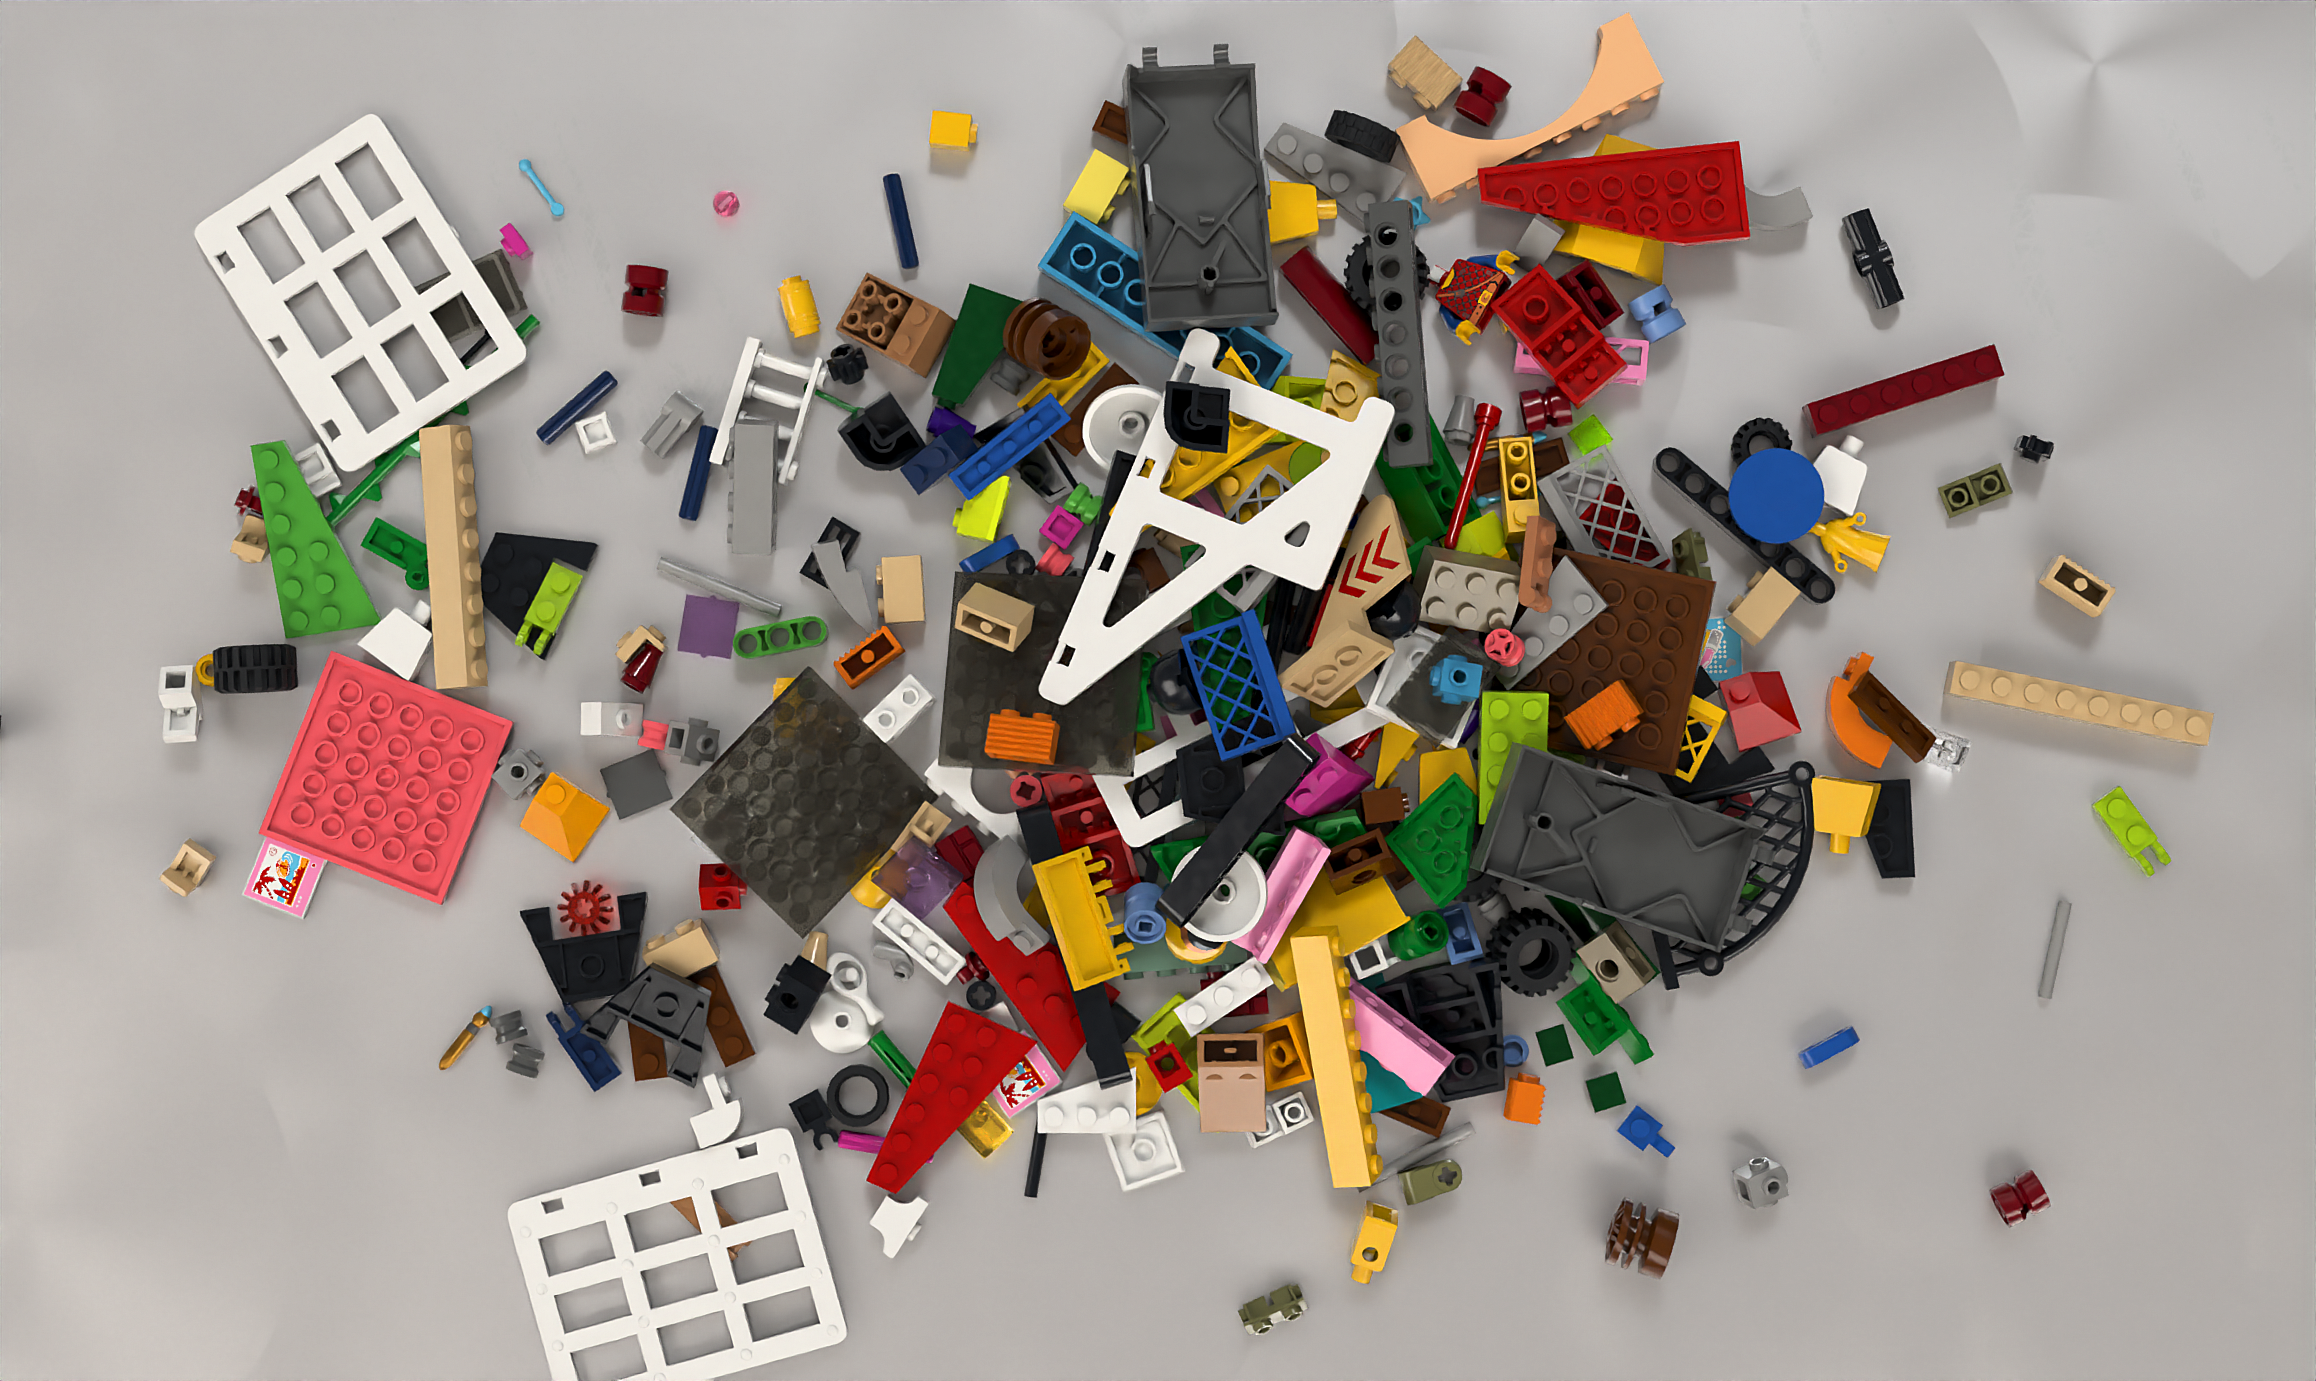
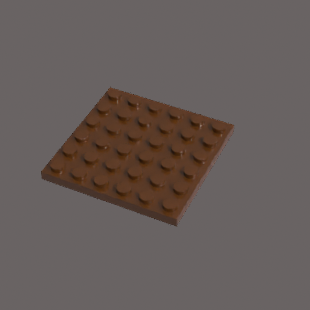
M1522 541L1518 565L1520 566V568H1522L1525 541ZM1553 547L1552 573L1563 557L1567 555L1609 606L1509 691H1544L1549 693L1548 748L1673 776L1676 775L1717 581ZM1518 602L1510 632L1528 608L1520 604V602ZM1494 676L1492 690L1508 691L1498 678ZM1622 679L1644 710L1638 716L1641 722L1625 733L1620 728L1610 735L1614 741L1597 752L1595 747L1585 750L1564 717L1617 680Z

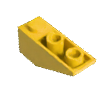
M1531 437L1503 438L1498 440L1504 542L1505 544L1522 543V541H1525L1527 516H1540Z
M1391 721L1382 728L1373 785L1376 790H1379L1382 785L1388 788L1398 775L1394 768L1401 759L1407 762L1418 748L1414 742L1419 734Z

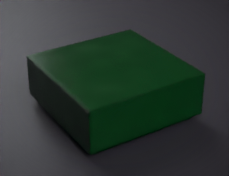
M1617 1071L1585 1080L1595 1113L1626 1103Z

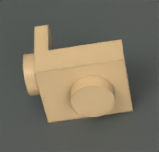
M253 514L245 516L241 532L233 540L230 550L231 553L237 554L240 560L248 563L262 562L270 553L264 518Z
M640 625L633 634L628 631L618 641L616 646L619 650L615 655L624 663L629 664L648 641L662 652H665L669 647L663 643L666 637L657 628L651 625L647 629L645 626Z
M189 838L182 845L171 866L162 873L159 879L170 890L186 897L200 886L216 856Z

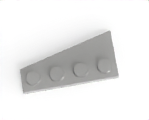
M1284 122L1264 148V151L1309 184L1315 185L1316 189L1330 199H1336L1338 205L1363 223L1364 213H1369L1368 204L1387 202L1407 175V172Z
M1567 555L1563 557L1549 579L1548 595L1552 599L1550 610L1546 613H1539L1532 608H1527L1511 631L1524 642L1525 653L1522 660L1517 665L1511 667L1503 666L1495 660L1491 662L1489 669L1508 691L1609 606ZM1510 644L1507 645V648H1506V651H1507V652H1508V649H1509Z

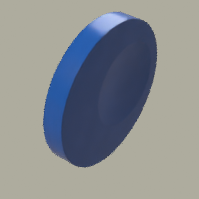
M1781 448L1765 449L1748 457L1734 472L1728 488L1729 510L1738 527L1751 538L1768 544L1791 542L1806 534L1821 515L1824 505L1822 479L1813 464L1802 455Z

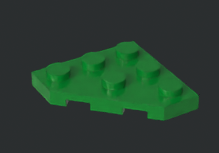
M1456 772L1384 838L1433 902L1441 909L1452 901L1467 885L1478 805L1477 795Z

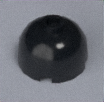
M1403 579L1365 612L1371 630L1393 641L1402 637L1407 638L1415 632L1422 606L1419 594L1415 588Z
M1184 648L1175 649L1162 655L1152 665L1150 671V684L1146 686L1150 700L1153 703L1157 702L1163 710L1172 715L1183 716L1203 709L1204 707Z

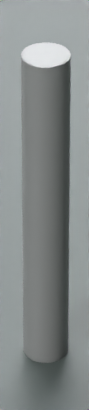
M2059 901L2039 997L2052 998L2072 903Z

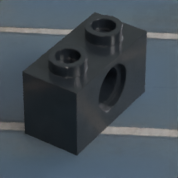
M798 954L791 965L785 963L775 980L779 981L780 984L778 986L774 983L768 992L765 1001L769 1005L763 1015L797 1035L811 1015L832 974Z

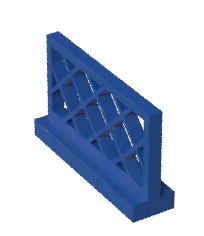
M1254 609L1241 613L1242 616L1180 637L1222 762L1284 740L1286 741L1292 734L1297 733ZM1239 626L1243 637L1237 649L1220 642L1226 630ZM1218 633L1216 639L1210 637V635ZM1203 638L1213 643L1205 660L1193 655L1190 642ZM1244 644L1246 645L1248 654L1241 652ZM1218 646L1234 653L1226 670L1210 663ZM1238 656L1252 663L1253 668L1247 680L1231 673ZM1196 661L1203 664L1200 671L1198 670ZM1207 667L1224 674L1216 691L1203 685L1202 677ZM1255 675L1259 685L1252 683ZM1228 676L1244 684L1237 700L1220 693ZM1249 686L1262 692L1263 700L1258 710L1241 703ZM1206 692H1208V693H1210V694L1213 695V697H1212L1210 703H1209V700H1208V697H1207ZM1218 697L1234 705L1226 721L1213 715L1212 708ZM1265 706L1267 707L1269 716L1262 713ZM1239 707L1255 715L1247 732L1231 724ZM1261 717L1272 723L1276 735L1261 739L1253 735L1252 732ZM1216 722L1223 725V728L1220 733ZM1228 728L1244 735L1239 748L1226 752L1222 740ZM1249 738L1256 741V742L1247 744Z

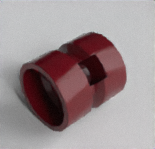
M1476 66L1466 83L1469 89L1461 91L1453 108L1472 122L1489 127L1498 112L1496 104L1504 102L1512 86L1493 72Z
M627 265L624 283L629 289L623 293L621 311L635 315L663 317L665 298L661 295V291L667 289L669 271L651 266ZM643 291H647L645 297L642 295Z
M1556 385L1546 387L1543 393L1538 389L1519 392L1520 409L1527 434L1543 431L1549 424L1553 428L1573 424L1570 400Z
M2031 1169L2015 1176L2013 1184L2004 1182L1989 1190L1996 1209L2009 1228L2026 1220L2027 1213L2036 1215L2051 1207L2041 1182Z

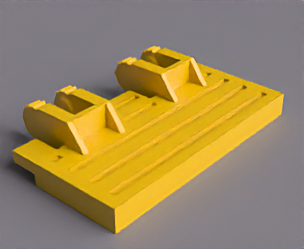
M1089 846L1032 865L1074 991L1131 971L1127 957L1117 960L1116 956L1134 949L1132 942H1124L1113 948L1110 936L1123 933L1124 923L1109 928L1106 927V924L1114 922L1106 896L1102 895L1096 898L1095 893L1113 887L1111 880L1106 879L1092 885L1088 874L1103 870L1106 864L1102 860L1085 866V861L1093 859Z

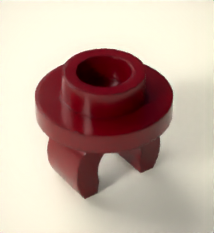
M250 485L248 490L241 488L234 503V506L239 508L238 515L243 516L245 510L248 509L262 516L260 498L253 496L255 486Z
M973 951L965 955L967 965L956 974L963 985L975 976L981 981H985L990 977L988 968L977 953Z

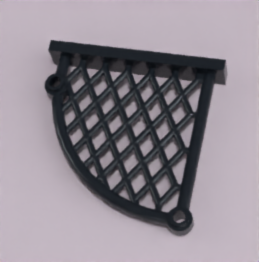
M1797 761L1787 771L1674 796L1695 805L1724 799V802L1715 810L1716 812L1723 814L1729 807L1745 812L1739 820L1746 822L1752 815L1767 819L1768 821L1762 826L1768 829L1767 832L1776 823L1790 827L1792 829L1781 840L1765 834L1759 840L1774 845L1771 850L1776 851V854L1783 848L1797 853V856L1787 866L1773 861L1771 866L1752 860V862L1757 864L1748 872L1744 886L1748 883L1763 889L1752 900L1740 897L1738 904L1745 907L1737 915L1745 918L1753 909L1767 913V915L1757 925L1752 924L1749 934H1745L1739 940L1734 942L1725 938L1723 945L1727 947L1722 949L1720 953L1707 948H1703L1699 953L1684 948L1688 943L1684 940H1680L1675 946L1670 947L1668 935L1651 930L1665 990L1680 988L1677 977L1698 972L1706 976L1718 975L1722 971L1724 963L1748 950L1763 938L1791 905L1804 879L1813 848L1815 828L1811 783L1812 778H1815V770L1810 763ZM1799 768H1804L1807 772L1804 780H1799L1796 777V771ZM1792 783L1798 787L1799 796L1790 797L1773 791L1772 787ZM1765 789V793L1752 806L1731 799L1733 796ZM1770 797L1786 802L1775 814L1759 809ZM1795 804H1801V820L1799 822L1783 818ZM1801 830L1800 846L1788 843ZM1764 866L1781 871L1770 883L1753 878ZM1788 874L1791 875L1785 888L1777 886ZM1770 892L1781 895L1773 907L1760 904ZM1728 928V931H1727L1726 936H1727L1733 929ZM1672 953H1679L1696 960L1674 964ZM1709 957H1714L1716 960V965L1712 969L1705 967V960Z

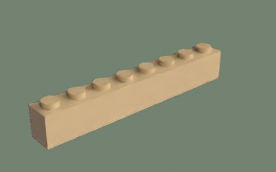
M449 424L419 429L436 689H465L488 686V667L485 651L486 635L483 622L484 605L481 592L479 536L476 519L477 504L474 490L475 473L472 460L470 426Z
M1960 661L1949 662L1943 691L1945 695L2195 746H2208L2214 713Z

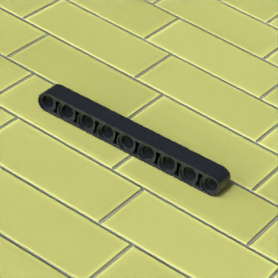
M1047 800L1016 809L1032 865L1063 855ZM1050 921L1101 1090L1133 1081L1103 982L1074 991Z

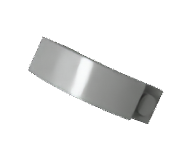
M1744 184L1749 227L1770 231L1783 230L1807 222L1813 217L1801 187L1776 196H1763L1751 191Z
M1007 834L990 845L981 856L974 875V895L981 918L994 938L999 941L1007 936L1018 949L1028 956L1045 946L1051 936L1025 910L1019 899L1017 878L1030 857Z

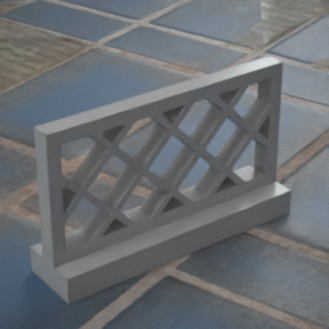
M1605 444L1536 482L1539 491L1573 551L1600 556L1599 553H1603L1610 559L1611 556L1628 560L1630 561L1629 563L1635 562L1647 567H1654L1669 558ZM1601 453L1608 463L1605 478L1586 473L1590 459ZM1585 463L1583 472L1574 470V468ZM1611 470L1617 481L1609 479ZM1567 472L1581 475L1577 494L1563 491L1557 478ZM1585 477L1604 482L1599 500L1580 495ZM1607 483L1621 486L1625 493L1621 506L1603 502ZM1567 496L1575 498L1573 507ZM1579 499L1598 504L1593 523L1578 518L1576 508ZM1627 499L1634 510L1625 508ZM1601 505L1620 510L1615 529L1596 524ZM1623 512L1638 516L1641 523L1637 535L1619 530ZM1582 524L1591 526L1589 535ZM1643 527L1650 538L1641 536ZM1595 528L1614 533L1609 551L1594 546L1592 537ZM1617 534L1636 539L1631 557L1613 553ZM1643 540L1653 543L1660 556L1649 562L1635 559L1639 541Z
M1267 464L1223 518L1231 521L1236 515V522L1241 525L1247 522L1240 523L1239 510L1245 504L1258 503L1259 512H1261L1263 502H1272L1278 499L1281 495L1261 497L1260 485L1268 475L1279 483L1281 495L1284 494V487L1289 490L1294 484ZM1257 490V498H1250ZM1305 522L1301 523L1286 535V543L1295 547H1301L1309 533L1310 525ZM1199 546L1184 565L1185 568L1190 567L1205 555L1206 548L1204 546ZM1244 567L1235 574H1242L1243 587L1235 596L1225 590L1223 584L1214 591L1236 607V610L1243 613L1257 606L1279 579V576L1256 567ZM1246 573H1253L1248 581H1246Z

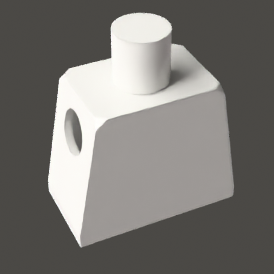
M1846 435L1839 450L1830 445L1823 447L1812 462L1822 479L1824 487L1823 506L1846 518L1854 513L1868 470V465L1856 459L1864 443L1851 435Z
M420 600L410 614L401 608H394L358 644L404 679L413 682L433 646V633L426 627L431 619V606Z

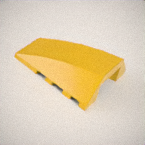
M1606 134L1593 156L1657 149ZM1557 219L1553 221L1554 224L1565 230L1554 248L1553 254L1566 258L1573 255L1589 259V261L1631 273L1632 278L1658 286L1662 285L1664 242Z

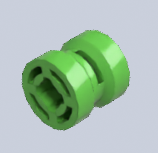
M1080 482L1062 508L1070 514H1080L1081 522L1090 527L1097 518L1102 496L1096 495L1093 497L1089 487Z

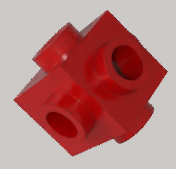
M739 863L700 864L698 888L701 910L741 909V898L747 895L748 884L747 876H741Z

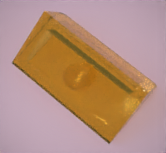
M985 1100L956 1129L984 1159L1014 1132Z

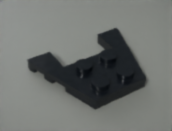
M496 532L480 566L483 605L517 636L524 624V618L555 559H560L587 572L599 545L592 542ZM534 626L525 643L532 651L537 639H539L543 632ZM557 633L551 636L543 653L540 656L537 655L539 658L547 660L558 636Z
M1700 665L1693 695L1704 700L1717 691L1718 688L1702 665ZM1688 716L1687 721L1693 720L1694 718ZM1700 722L1687 726L1692 743L1706 740L1708 733ZM1684 734L1682 747L1689 745L1686 734ZM1713 741L1692 783L1676 775L1656 773L1671 794L1678 796L1743 781L1772 772L1775 768L1759 746L1748 750L1729 764ZM1702 746L1694 748L1696 756L1700 752ZM1691 750L1680 753L1677 769L1687 774L1694 763Z
M1265 707L1262 713L1269 716L1267 707ZM1250 714L1231 724L1247 732L1255 715ZM1260 717L1252 734L1261 739L1273 736V725L1271 722ZM1228 728L1222 740L1226 752L1239 748L1244 735ZM1210 733L1176 749L1184 817L1219 824L1246 790L1242 757L1238 756L1222 762L1213 734ZM1283 806L1262 832L1286 836Z
M647 892L617 896L620 930L555 940L550 907L520 911V916L531 935V939L545 964L562 1003L568 1004L613 997L632 981L648 902Z
M652 962L583 1022L580 1033L606 1045L621 1018L681 1047L680 1052L669 1069L668 1076L694 1088L698 1079L712 991Z

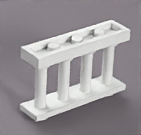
M747 336L709 461L712 464L725 467L727 461L734 459V447L729 446L730 428L735 427V423L739 419L760 420L747 416V412L742 411L746 398L751 400L752 397L798 410L799 415L794 430L779 425L778 439L790 442L785 460L778 459V473H780L778 483L787 486L789 479L794 481L799 468V462L795 461L813 403L817 386H824L828 369L824 368V360L818 357L815 359L814 366L810 367L767 354L766 350L762 349L763 343L759 339ZM761 366H765L808 379L809 382L804 398L757 385L756 381L752 380L755 367L761 368Z

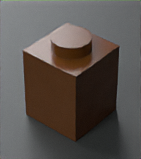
M1401 786L1359 793L1364 825L1404 820L1405 813L1410 812L1407 793H1401Z

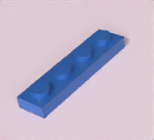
M1049 393L947 475L969 501L1071 420V418L1054 396Z

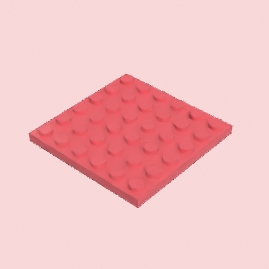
M331 651L259 834L443 905L493 778L491 775L497 769L498 761L501 759L515 722Z

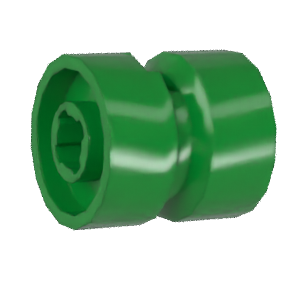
M1431 910L1422 911L1410 916L1411 921L1388 933L1390 949L1395 956L1405 961L1415 960L1440 951L1446 946L1449 937L1447 923L1440 914Z

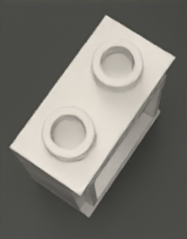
M909 674L862 720L884 743L887 742L890 745L937 699L915 676Z

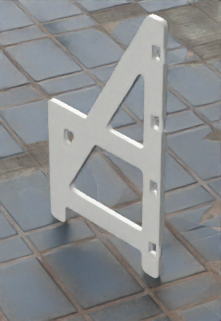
M1200 328L1193 329L1186 339L1178 358L1179 361L1169 381L1178 382L1187 363L1195 368L1189 383L1200 384L1199 386L1230 389V412L1326 449L1330 452V458L1242 525L1161 493L1160 488L1178 444L1170 438L1164 426V391L1101 539L1099 549L1091 567H1089L1061 633L1059 643L1039 685L1040 695L1056 704L1067 705L1248 565L1311 590H1321L1395 417L1393 405L1377 397H1369L1364 401L1354 422L1342 420L1215 370L1213 363L1221 345L1217 335ZM1146 457L1156 461L1148 479L1138 476ZM1304 522L1310 525L1309 533L1301 547H1295L1286 543V535ZM1144 526H1155L1206 548L1205 555L1115 625L1105 627L1104 619ZM1106 551L1116 555L1109 572L1098 570ZM1066 645L1076 649L1068 667L1058 664Z

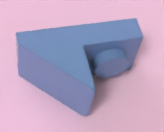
M1463 902L1444 907L1443 909H1436V912L1447 923L1449 937L1445 948L1451 965L1484 957L1468 903Z

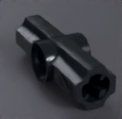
M1869 208L1842 218L1843 226L1854 250L1852 251L1854 264L1861 278H1865L1877 310L1904 300L1903 292L1892 268L1894 267V261L1891 251L1885 240H1881Z

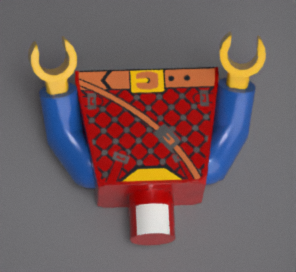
M1507 250L1502 251L1499 255L1471 256L1466 261L1457 259L1450 271L1435 265L1428 275L1430 283L1439 288L1435 299L1440 304L1439 314L1448 331L1458 336L1467 346L1472 344L1468 340L1472 333L1476 332L1482 336L1494 315L1489 305L1504 294L1512 283L1508 276L1501 271L1514 275L1515 270L1510 268V265L1515 260L1519 261L1520 257Z

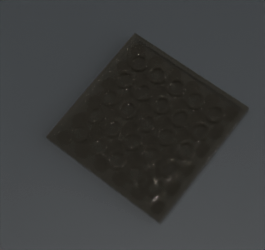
M955 571L938 766L1134 777L1144 645L1067 705L1056 704L1045 699L1039 693V685L1059 643V638L1085 577ZM1121 579L1104 619L1105 627H1112L1148 599L1150 584L1148 580ZM976 582L1035 606L1031 632L1014 652L955 628L958 602ZM1066 645L1058 664L1068 667L1076 649ZM1001 709H1009L1020 712V717L1032 718L1033 713L1051 715L1052 721H1056L1060 726L1054 765L990 758L985 753L990 714H1000Z
M807 666L669 810L788 926L804 939L892 847L924 801L932 805L939 796L880 739L862 718L811 667Z

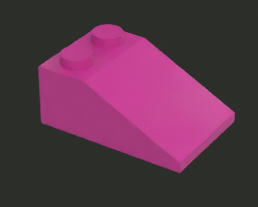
M1315 732L1305 741L1322 755L1285 804L1297 813L1308 817L1338 812L1375 779L1370 773Z

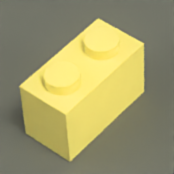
M1095 149L1065 200L1063 209L1071 214L1075 211L1098 227L1101 222L1107 224L1116 208L1111 204L1117 194L1121 196L1125 194L1131 183V178L1128 177L1130 168Z

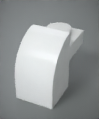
M193 665L160 667L158 695L164 707L162 737L165 743L198 741L199 720H203V703L200 683Z
M718 1072L702 1078L713 1109L689 1118L701 1149L723 1141L733 1134L739 1127L743 1117L742 1098L729 1102L727 1096L732 1095L728 1081L725 1076L720 1078Z

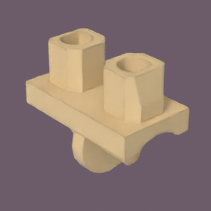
M924 801L891 849L915 867H918L952 820L927 801Z

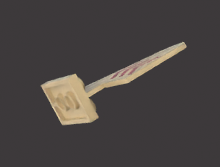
M1384 494L1378 495L1362 511L1352 531L1312 648L1278 676L1280 687L1325 708L1395 652L1391 640L1371 630L1365 612L1412 573L1395 503L1392 498Z

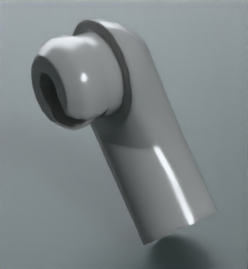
M876 941L873 956L889 960L897 980L907 981L914 973V964L909 954L900 946Z

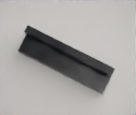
M1177 759L1167 763L1164 775L1154 782L1150 780L1147 774L1136 779L1132 803L1136 811L1138 809L1143 817L1140 819L1172 804L1178 774ZM1144 777L1149 785L1141 790ZM1162 781L1161 792L1159 793L1155 785ZM1152 788L1159 798L1158 807L1146 814L1139 804V797ZM1166 835L1132 851L1133 856L1139 852L1147 863L1145 875H1139L1141 883H1157L1160 866L1151 853V848L1149 849L1148 857L1143 849L1148 845L1164 844Z

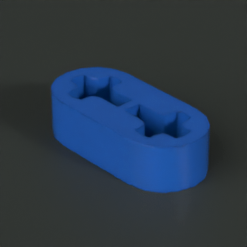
M1011 534L964 559L959 565L966 578L1008 557L1015 550H1019L1020 546L1014 535Z
M1848 1026L1809 1046L1797 1055L1804 1068L1808 1069L1853 1046L1860 1039L1853 1026Z

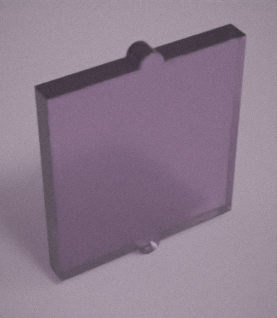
M686 594L677 651L701 654L702 658L714 656L731 659L740 603L719 600L714 595L707 598Z

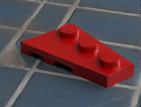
M1609 483L1605 490L1603 502L1621 506L1625 494L1621 486ZM1627 499L1625 508L1634 510ZM1591 503L1579 516V519L1593 523L1598 504ZM1601 505L1596 524L1615 529L1620 510ZM1623 512L1619 530L1637 535L1641 521L1637 515ZM1582 524L1585 530L1590 533L1591 526ZM1643 527L1641 536L1650 538ZM1595 528L1593 537L1609 551L1614 533ZM1617 534L1613 553L1631 557L1636 539ZM1643 540L1639 541L1635 559L1649 562L1660 556L1653 543ZM1617 558L1619 561H1624L1628 563L1630 562L1628 560ZM1668 558L1652 568L1664 570L1671 560Z

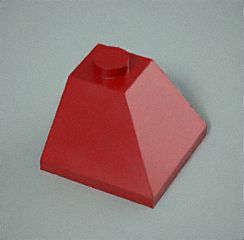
M1780 671L1748 672L1719 682L1717 693L1723 710L1728 713L1727 721L1739 752L1801 733L1799 722Z

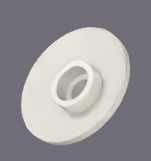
M835 989L823 994L811 1013V1029L815 1038L823 1047L836 1053H850L863 1047L872 1037L876 1026L870 1025L867 1022L866 1013L856 1001L841 995ZM839 1015L847 1016L849 1022L846 1027L837 1025L836 1019Z

